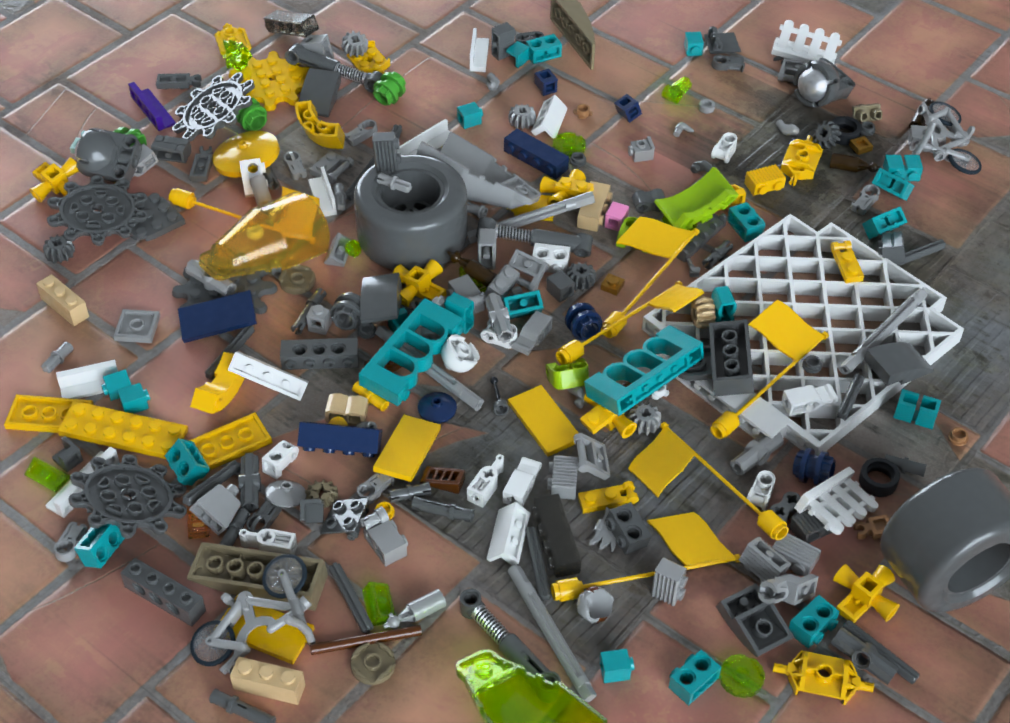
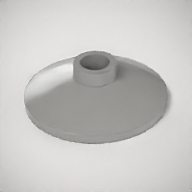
M290 480L274 481L265 489L266 499L273 505L284 508L300 505V499H306L307 494L302 485Z

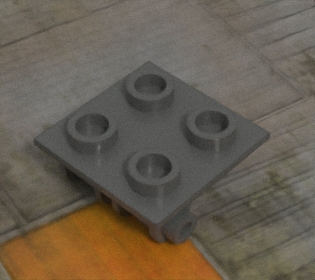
M711 26L708 34H704L710 54L741 52L734 32L717 33V28Z
M370 499L336 500L320 533H346L347 538L352 541L358 538L360 528H362L360 519L366 517L369 513L368 502Z

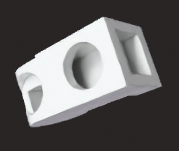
M282 440L262 457V472L277 480L282 475V470L296 459L299 448Z

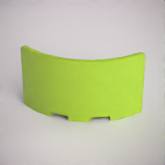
M712 167L705 176L688 189L668 198L655 199L654 203L674 227L687 230L693 228V224L698 222L703 224L712 219V214L719 209H726L739 194L716 167Z

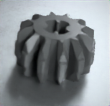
M823 121L822 125L817 124L818 129H813L816 133L812 135L813 139H815L814 143H818L822 149H831V145L836 146L835 142L841 141L838 136L842 133L839 131V126L835 125L833 121Z
M64 235L50 236V240H45L43 252L47 260L52 261L53 264L56 262L62 263V261H68L69 258L73 257L75 246L72 241H67Z
M578 262V264L572 263L570 267H567L566 274L575 282V291L581 289L583 292L584 289L590 290V287L594 286L596 272L592 265H587L586 262L584 264Z

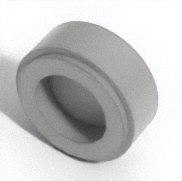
M703 99L699 102L698 109L702 113L710 114L715 110V103L710 99Z

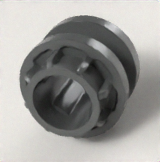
M347 292L340 294L336 298L330 311L331 320L336 327L343 330H353L360 326V295Z

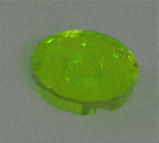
M565 132L557 135V138L553 140V148L570 158L574 152L584 153L586 141L582 136H576V133Z
M737 654L724 660L719 679L722 687L728 693L736 697L747 698L760 692L764 685L765 672L762 665L756 659L746 657L743 654Z

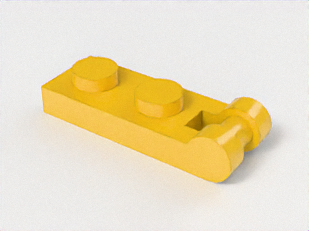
M843 241V243L832 242L831 252L844 282L863 281L864 275L852 250L851 241Z
M626 481L622 485L578 493V500L583 514L605 510L606 507L609 509L616 508L630 502L636 504L639 498L637 493L634 492L635 487L632 481Z

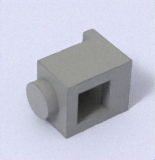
M650 136L645 140L631 141L630 146H628V154L632 156L634 162L654 159L655 146Z
M322 305L311 306L306 315L308 331L326 335L332 324L329 309L324 308Z

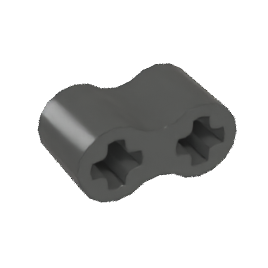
M653 189L648 192L639 190L632 195V200L638 213H646L651 210L660 212L661 210L654 201L655 199L666 198L662 189Z
M787 492L783 495L782 501L772 505L770 510H773L782 520L787 522L798 512L794 507L801 497L795 492Z

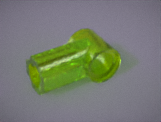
M684 76L673 85L667 84L662 91V98L678 104L683 94L692 87L689 78Z

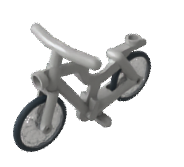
M922 102L918 107V114L923 115L925 124L928 127L911 155H919L925 149L934 154L935 161L945 160L962 173L969 175L978 174L982 169V165L974 154L964 149H952L957 146H967L970 143L969 139L974 133L975 127L970 126L967 131H964L960 126V113L947 103L933 102L928 110L926 103ZM935 126L939 129L940 134L933 132ZM945 137L951 139L949 143L938 146V142L944 140Z
M283 554L271 560L264 570L262 582L266 592L275 598H287L288 602L254 597L249 591L240 592L236 600L227 592L222 594L221 600L230 607V610L221 621H209L196 630L190 644L194 660L203 666H216L224 662L234 652L231 659L219 669L224 675L227 673L231 674L238 656L245 657L250 653L251 648L247 645L246 641L250 632L259 626H267V632L272 634L288 624L298 628L304 634L308 645L316 643L312 629L307 625L304 617V612L312 604L304 596L298 598L297 595L307 579V568L304 561L296 555ZM253 606L289 612L277 620L271 616L256 617ZM244 615L246 624L241 628L235 641V634L232 628L240 617Z

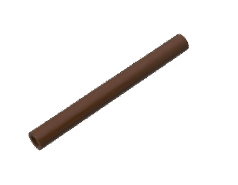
M414 625L310 644L311 655L355 648L369 642L370 644H376V642L383 643L422 636L421 626Z

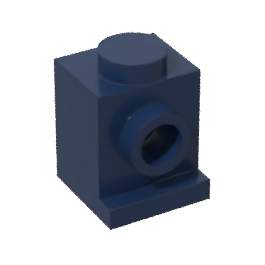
M549 68L534 73V83L542 92V96L557 92L558 79Z
M628 94L614 103L617 112L626 118L629 123L642 114L638 102Z

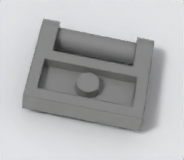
M784 58L777 81L793 82L796 71L804 62Z
M329 151L309 169L310 174L315 177H321L320 167L324 166L329 183L333 184L340 174L354 165V160L351 157L346 158L333 151Z
M518 249L515 250L508 264L512 268L533 277L532 282L521 277L516 282L527 288L530 292L538 290L539 283L549 266L548 263Z
M583 433L575 434L573 439L578 451V470L582 473L589 472L603 480L608 479L611 475L605 444ZM585 446H586V449H587L588 461H587Z

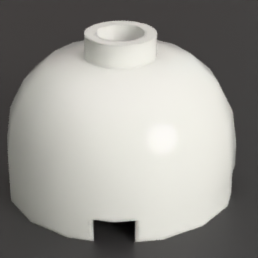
M451 335L445 341L441 350V357L445 367L458 373L469 371L480 359L478 350L471 342L468 345L464 341L466 338L463 336Z

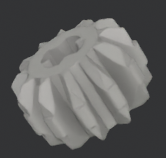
M354 31L352 33L347 32L346 36L342 38V50H344L345 54H349L350 57L353 55L356 58L358 55L363 56L368 50V39H366L365 34L361 35L360 31L358 33Z
M515 104V107H511L508 119L511 126H515L517 129H529L530 126H534L536 114L534 108L529 107V104Z
M642 402L640 406L635 405L633 409H630L628 419L637 424L635 431H638L639 435L645 433L648 436L649 432L655 434V431L661 426V412L658 411L657 406L651 407L650 403L644 405Z

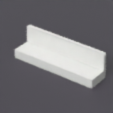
M442 120L402 144L397 149V153H401V155H416L422 141L441 151L450 133L448 130V120Z
M239 351L235 352L228 371L301 401L309 381Z
M109 447L105 452L100 451L95 456L104 458L110 464L120 463L117 451L112 447ZM91 461L87 463L79 472L86 474L93 473L94 470L91 467ZM70 480L46 504V508L65 518L74 509L69 504V496L73 493H80L83 490L74 486Z

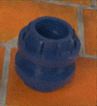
M577 303L568 309L565 316V325L576 339L587 340L600 332L602 318L589 303Z
M806 448L805 450L798 451L795 456L792 470L793 475L799 478L801 483H807L808 479H813L814 485L817 486L834 476L836 461L829 455V452L822 451L817 456L814 449Z

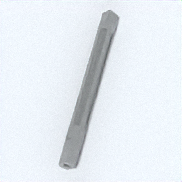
M592 191L497 222L496 224L502 227L503 225L505 227L508 226V228L511 226V228L514 227L515 229L516 227L518 228L595 203ZM477 229L467 232L470 244L478 242L476 237Z
M923 288L918 289L911 294L839 366V371L843 375L849 374L862 363L867 349L879 346L928 296Z
M378 326L375 334L383 339L384 342H387L394 332L385 326ZM404 343L399 349L415 358L425 357V355L407 343ZM433 362L431 368L424 371L475 411L480 410L484 400Z
M512 565L507 572L516 585L521 597L583 701L591 702L597 694L521 566Z

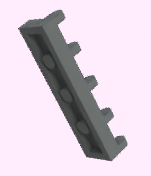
M722 213L720 216L712 214V219L703 224L700 223L696 227L700 233L691 239L676 258L687 262L688 258H691L726 226V214Z

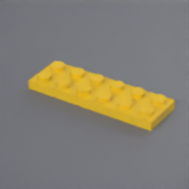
M74 400L58 429L59 436H66L166 459V453L178 438L184 439L188 432L187 425Z

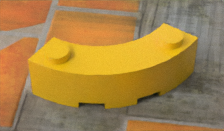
M311 100L295 103L297 118L306 135L314 143L325 148L344 149L345 134L339 123H328L318 120V113Z
M223 352L220 363L214 372L215 379L211 383L206 382L203 386L195 388L190 407L214 414L221 411L231 402L245 377L228 371L234 353Z

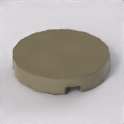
M292 265L287 270L285 268L279 275V284L282 290L293 295L310 291L316 281L314 271H311V268L305 265Z
M369 642L359 646L352 654L350 663L352 674L355 678L368 685L381 684L388 680L394 673L396 666L393 651L387 645L376 642V644H370Z

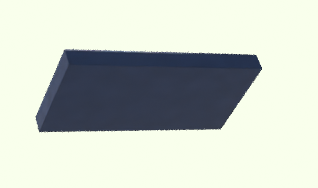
M251 290L178 309L184 343L257 324Z

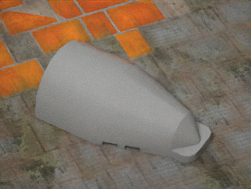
M452 131L449 133L441 151L423 141L420 143L416 155L439 159L449 164L461 175L467 189V200L507 209L532 205L539 201L541 193L537 189L527 184L516 174L511 175L508 173V168L505 165H502V167L498 165L495 157Z

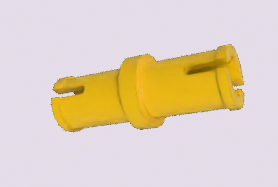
M359 381L353 385L352 391L368 398V404L371 403L381 412L388 408L389 401L360 386Z

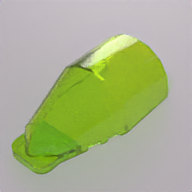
M480 650L461 659L456 664V675L465 683L482 723H607V718L562 682L557 680L554 682L544 679L543 674L538 672L535 675L525 671V667L500 657L492 650Z

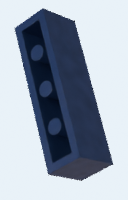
M517 128L504 138L505 152L554 179L559 178L569 169V156Z
M303 421L299 422L297 446L303 447L304 451H315V448L323 449L324 453H335V450L343 451L344 455H355V452L363 453L362 456L374 457L375 454H379L381 451L382 429Z

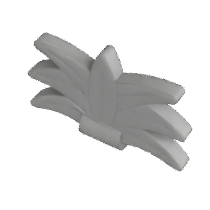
M606 507L603 519H598L593 529L596 534L589 542V546L602 540L599 550L606 548L610 544L611 552H613L616 546V538L606 526L605 520L609 513V508Z

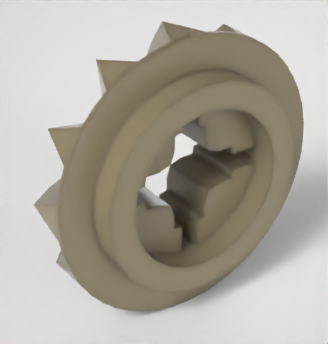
M324 479L322 482L315 480L314 484L308 485V489L305 491L307 494L306 499H322L324 508L334 504L338 498L337 486H334L332 481L326 482ZM321 490H324L325 493H323L321 498H319L318 493H320Z

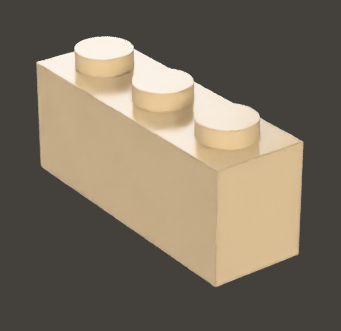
M590 181V183L594 184L592 192L595 203L580 207L577 217V228L597 232L599 226L603 225L604 214L608 211V202L611 203L613 193L610 192L611 185Z
M52 274L36 283L41 299L71 325L76 326L89 317L85 301Z
M239 656L230 674L233 690L295 705L299 704L306 686L303 671Z

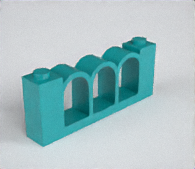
M424 298L359 372V385L399 406L402 401H406L409 397V390L416 386L418 373L431 368L433 355L441 353L445 341L451 335L462 334L464 329L462 326L463 318ZM421 325L441 338L429 340L415 333V331ZM404 343H407L424 352L426 356L415 358L399 349ZM391 360L409 370L411 374L399 376L384 367Z
M669 325L656 333V337L647 339L643 344V349L628 352L624 355L623 362L612 363L603 370V373L597 372L585 380L586 396L620 416L704 358L703 342ZM656 354H666L671 357L665 360ZM637 367H646L651 369V371L646 374L637 369ZM626 380L632 384L624 387L616 381Z

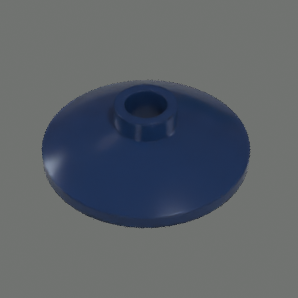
M443 392L429 393L422 397L418 403V413L421 418L433 423H444L453 418L457 411V404L454 398Z

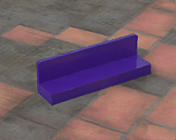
M135 82L128 84L132 99L158 131L176 124L149 89L141 91Z

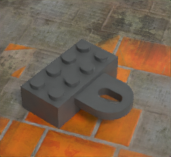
M748 319L709 323L710 345H703L704 358L699 361L701 362L700 364L693 365L678 377L687 381L713 379L714 396L754 393Z

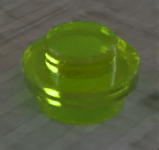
M357 240L347 241L344 245L348 255L357 257L361 254L362 248Z

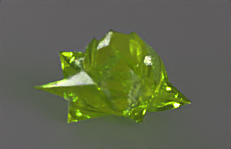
M223 40L226 54L222 56L225 59L227 69L233 68L237 71H242L252 57L251 52L242 42Z

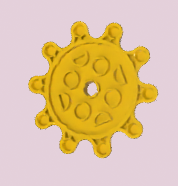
M271 51L268 57L262 60L248 56L244 61L246 68L232 69L229 72V78L237 72H242L244 80L241 83L253 80L255 88L247 93L246 96L255 98L259 103L264 104L266 111L270 112L274 111L276 105L280 102H287L292 106L299 102L297 95L302 90L310 67H300L299 63L292 65L286 59L279 58V54L276 51Z

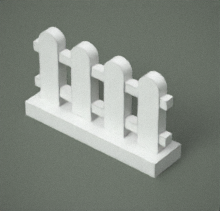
M786 20L784 25L780 24L779 29L782 31L780 37H776L771 54L804 63L825 58L834 64L837 53H835L836 48L842 44L838 33H832L830 37L824 36L825 31L821 28L816 29L815 33L809 32L807 24H802L799 29L794 28L792 20ZM791 33L797 34L795 42L789 40ZM807 37L812 38L810 46L804 45ZM822 41L828 43L825 50L819 49Z
M849 466L804 493L794 509L799 513L808 509V513L818 518L825 525L824 528L827 531L830 530L834 534L840 535L844 530V525L852 527L856 522L855 517L863 520L867 515V511H876L878 503L873 495L869 496L859 487L860 484L857 481L854 482L851 479L855 471Z

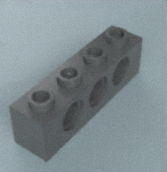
M358 338L281 340L282 370L359 368Z
M134 558L120 572L125 588L191 627L206 612L201 595L137 558Z

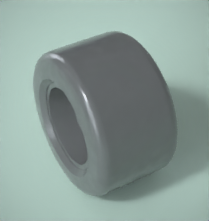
M401 155V164H398L396 172L382 171V173L392 177L398 176L399 179L410 182L412 190L409 193L397 189L391 190L388 186L378 184L377 179L382 180L378 178L381 172H376L375 164L367 169L355 186L354 208L358 242L363 252L372 261L391 270H394L398 265H403L410 271L415 265L424 269L430 259L437 261L442 266L451 260L447 254L448 251H461L468 232L467 189L463 178L453 167L429 156Z
M967 468L934 480L906 500L892 515L883 530L880 541L882 554L922 608L931 612L957 610L986 597L1010 579V492L999 478L989 470Z

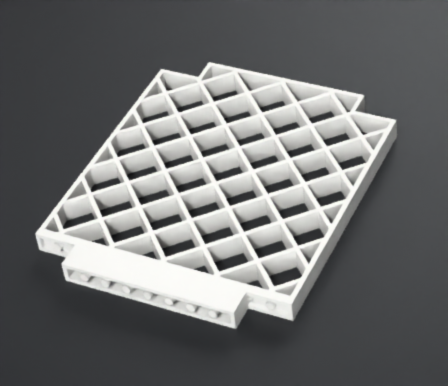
M791 214L686 286L699 288L704 292H712L716 287L728 286L731 293H755L756 301L735 300L737 309L733 316L757 317L773 303L763 301L762 294L787 295L788 302L783 303L789 306L801 318L822 319L823 327L812 328L820 333L824 331L828 333L829 337L820 342L825 343L826 352L810 351L794 365L796 376L783 375L764 392L765 400L759 397L738 416L740 422L738 427L758 441L764 435L772 439L780 432L783 438L785 437L799 449H814L817 456L822 451L830 449L910 383L907 382L901 385L899 382L886 386L881 379L872 378V368L864 360L856 369H862L864 382L858 394H866L867 403L853 404L845 421L842 418H838V409L842 403L841 393L847 392L853 378L838 377L837 368L851 353L835 352L834 343L858 344L859 346L876 330L865 329L864 321H885L899 307L894 306L893 299H907L916 290L922 288L928 296L903 321L920 323L921 331L898 330L897 327L880 345L906 342L912 346L924 347L926 355L921 356L931 366L960 342L964 328L940 313L943 311L947 297L889 259L883 258L878 252L832 222L817 232ZM789 230L795 235H788L787 231ZM850 240L852 250L855 256L859 258L857 261L863 275L879 276L880 283L825 281L824 274H841L835 259L822 258L821 252H831L832 242L843 243V241ZM782 250L783 257L759 256L758 251ZM790 251H813L814 258L790 257ZM732 270L753 271L754 278L729 277L728 273ZM760 271L784 272L785 279L761 278ZM792 272L816 273L817 280H794ZM889 278L896 283H890ZM795 295L819 296L820 303H796ZM827 296L851 297L852 305L828 304ZM860 297L883 298L884 306L861 305ZM691 302L674 313L669 310L655 308L643 317L642 330L651 337H656V333L671 325L699 341L700 338L710 339L709 327L702 329L694 326L693 322L666 321V316L671 313L691 314ZM831 319L855 320L856 328H832ZM748 325L750 340H759L760 349H751L752 365H762V374H753L754 390H762L777 376L770 375L769 365L788 366L794 360L779 350H768V340L760 332ZM930 325L940 332L931 331ZM656 354L665 360L671 357L666 354ZM810 355L819 357L822 367L829 368L830 377L804 376L803 360ZM678 376L676 377L678 381L721 414L725 411L736 413L756 395L754 392L751 394L714 396L713 379L687 381ZM825 384H831L839 398L838 402L824 404L815 411L788 416L782 402L773 401L772 390L784 391L806 385H813L816 388ZM788 417H801L802 427ZM809 418L835 419L836 428L834 430L810 429Z

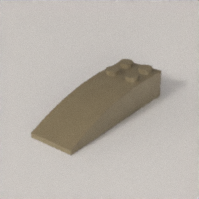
M551 0L550 19L587 66L593 70L595 37L587 13L577 0Z
M201 542L187 575V580L235 596L240 592L249 591L254 597L288 602L287 598L279 599L269 595L264 589L262 582L263 573L268 563L275 557L283 554ZM298 556L306 565L307 579L297 595L298 598L304 596L312 604L307 610L315 611L328 576L326 565L322 559ZM293 559L281 560L270 569L267 583L271 591L278 594L285 593L280 577L277 574L280 569L286 570L287 574L292 577L294 587H297L302 578V567L298 561Z

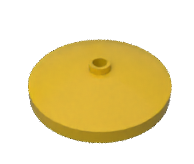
M243 132L230 137L217 147L213 154V164L221 175L233 178L242 177L239 161L260 158L261 163L264 162L266 169L277 159L280 152L279 143L276 137L269 132ZM252 165L248 168V171L256 173L258 168Z

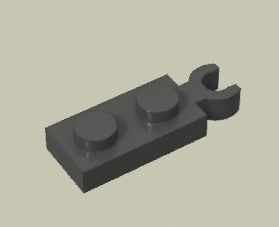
M190 73L158 74L156 87L157 89L189 88L190 85L200 87L202 78L200 74L190 76Z
M200 146V154H195L189 178L190 181L207 182L213 162L212 146H209V149L206 151L203 149V146Z

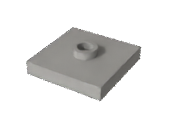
M123 309L113 336L114 341L152 343L160 319V312Z

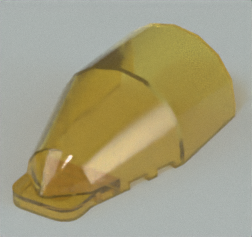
M302 192L290 193L246 212L212 245L210 250L200 254L199 265L213 279L218 281L234 276L255 274V271L258 270L270 272L273 268L289 269L328 252L330 233L327 220L321 208L311 197Z

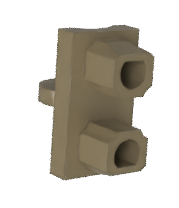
M881 104L852 106V118L859 122L881 120Z

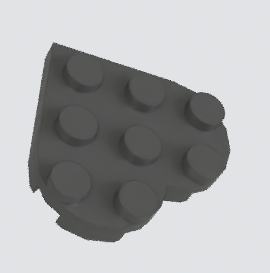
M153 193L147 197L144 204L136 207L147 212V220L142 223L133 222L128 224V226L132 229L131 238L134 240L139 238L150 241L186 223L185 219L166 199L160 197L157 193Z

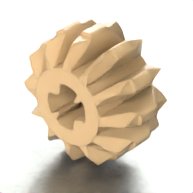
M700 296L691 302V319L694 326L704 329L709 327V323L715 322V305L710 297Z

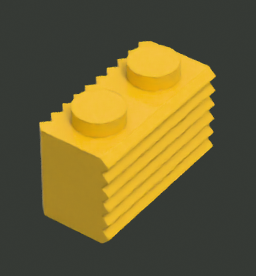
M774 164L765 168L747 171L744 184L753 196L764 195L767 192L778 191L784 188L786 176Z

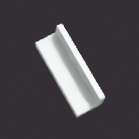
M473 28L470 71L486 72L489 38H477V28Z
M556 95L543 102L531 130L535 136L546 131L552 139L556 138L568 109Z
M323 166L320 167L321 177L308 179L312 196L319 198L320 201L318 210L320 218L337 215L335 197Z
M110 360L56 372L62 398L79 399L103 393L101 387L104 384L103 376L118 372L116 361Z
M517 502L498 510L487 555L489 562L502 558L510 565L519 564L530 512Z

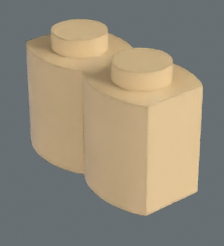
M341 393L329 394L325 409V421L329 423L333 417L339 416L344 418L348 425L351 426L365 422L369 408L368 398L360 395L347 396Z

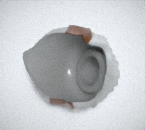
M597 586L588 587L577 599V612L591 624L603 622L612 612L614 597L604 588Z

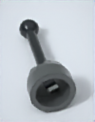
M492 377L490 382L494 386L497 398L493 403V411L496 415L502 416L508 413L509 406L505 399L500 398L497 386L498 379Z

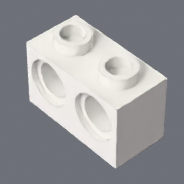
M260 158L239 161L245 198L254 197L250 178L266 173L264 162L261 163ZM254 165L258 168V171L250 173L248 168Z
M535 243L532 256L549 264L546 272L556 273L562 270L566 273L567 267H569L571 247Z

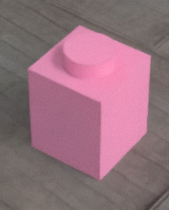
M612 202L605 214V228L619 232L624 219L629 215V206Z

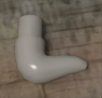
M680 122L676 125L673 135L679 137L682 130L687 132H694V130L686 123Z

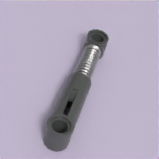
M299 43L293 44L285 53L286 61L292 65L299 63L314 69L341 72L342 77L357 83L360 82L371 93L374 92L373 85L383 75L379 71L364 73V71L361 72V70H356V68L343 66L340 61L309 51Z
M481 217L478 221L477 238L480 228L496 229V238L502 237L503 239L506 238V240L509 238L512 241L515 239L518 242L521 240V242L524 241L525 243L528 241L531 244L530 246H534L535 243L571 247L570 252L578 257L585 258L591 255L593 237L586 233L572 235L533 228L531 231L529 229L528 231L526 229L523 230V228L520 230L517 227L514 229L511 226L508 228V226L505 227L503 225L502 227L499 224L497 225L496 221L489 217Z
M472 588L464 590L460 594V613L462 616L474 619L494 639V642L499 645L500 652L538 691V696L541 700L545 702L556 701L560 696L561 690L560 676L556 672L550 671L515 634L508 633L509 631L501 625V622H498L496 617H493V614L488 612L489 610L486 609L485 604L482 602L479 591ZM551 685V686H553V687H552V688H547V687H545V686Z

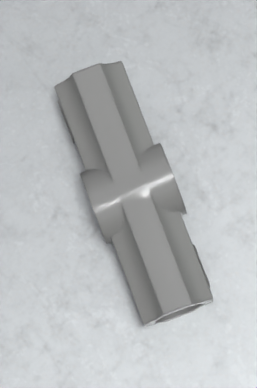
M193 259L187 263L185 272L202 282L205 289L215 290L223 296L232 295L237 289L236 283L219 274L216 267L206 266Z
M490 293L485 298V305L488 310L491 328H494L498 341L503 343L510 342L514 337V332L510 324L507 307L504 308L500 295Z
M779 432L772 439L764 435L758 441L755 439L750 441L744 451L731 460L730 466L733 472L737 475H744L757 464L759 466L763 465L769 459L771 453L784 444L781 433Z

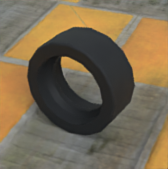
M839 116L832 120L840 129L852 131V133L841 132L842 134L838 136L841 141H836V144L849 146L850 140L860 137L862 127L858 120L848 116Z
M871 458L862 465L859 475L861 488L866 493L876 497H887L893 494L900 480L898 467L893 462L884 458ZM871 471L883 472L888 475L891 482L886 484L876 483L870 479L868 473Z

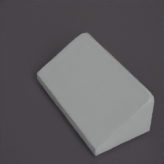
M338 232L332 240L324 264L344 267L354 241Z

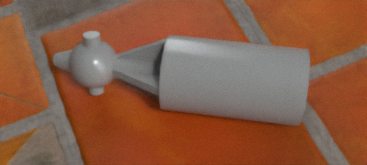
M265 175L254 176L250 178V183L257 206L266 214L264 217L265 222L273 226L274 215L271 214V203L273 201Z
M436 589L406 604V607L398 616L390 613L383 627L397 629L400 622H416L446 607L443 594L439 589Z

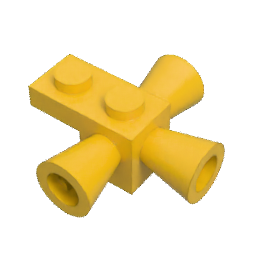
M69 157L61 168L54 163L49 165L47 162L36 168L32 173L42 183L29 189L34 198L42 202L50 191H53L56 195L61 192L63 196H66L68 193L64 189V184L69 182L68 177L79 172L77 162Z
M573 169L569 177L562 176L558 182L544 176L540 183V192L555 193L547 200V204L551 205L593 191L594 184L585 181L586 176L581 170Z
M430 259L424 269L416 265L410 271L403 265L395 267L393 273H399L401 283L406 284V287L400 293L402 305L408 307L415 296L432 301L436 296L442 295L445 297L447 295L446 289L431 281L443 272L441 265L437 261Z
M585 394L584 401L594 408L582 416L580 421L593 435L604 426L610 431L616 427L622 438H628L635 432L637 424L625 417L624 413L618 416L591 400Z
M845 564L834 576V582L851 590V593L836 607L839 610V614L847 621L851 620L855 623L872 606L886 622L897 612L900 604L881 595L883 588L895 581V576L888 567L879 565L873 575L865 572L859 578Z

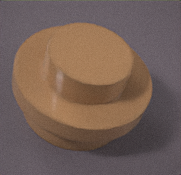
M961 427L953 428L948 434V440L956 446L967 444L969 439L967 431Z

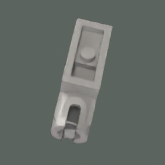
M784 574L779 577L769 578L759 585L758 598L767 604H776L781 601L791 605L799 604L815 597L819 576L808 574L800 578L792 574Z

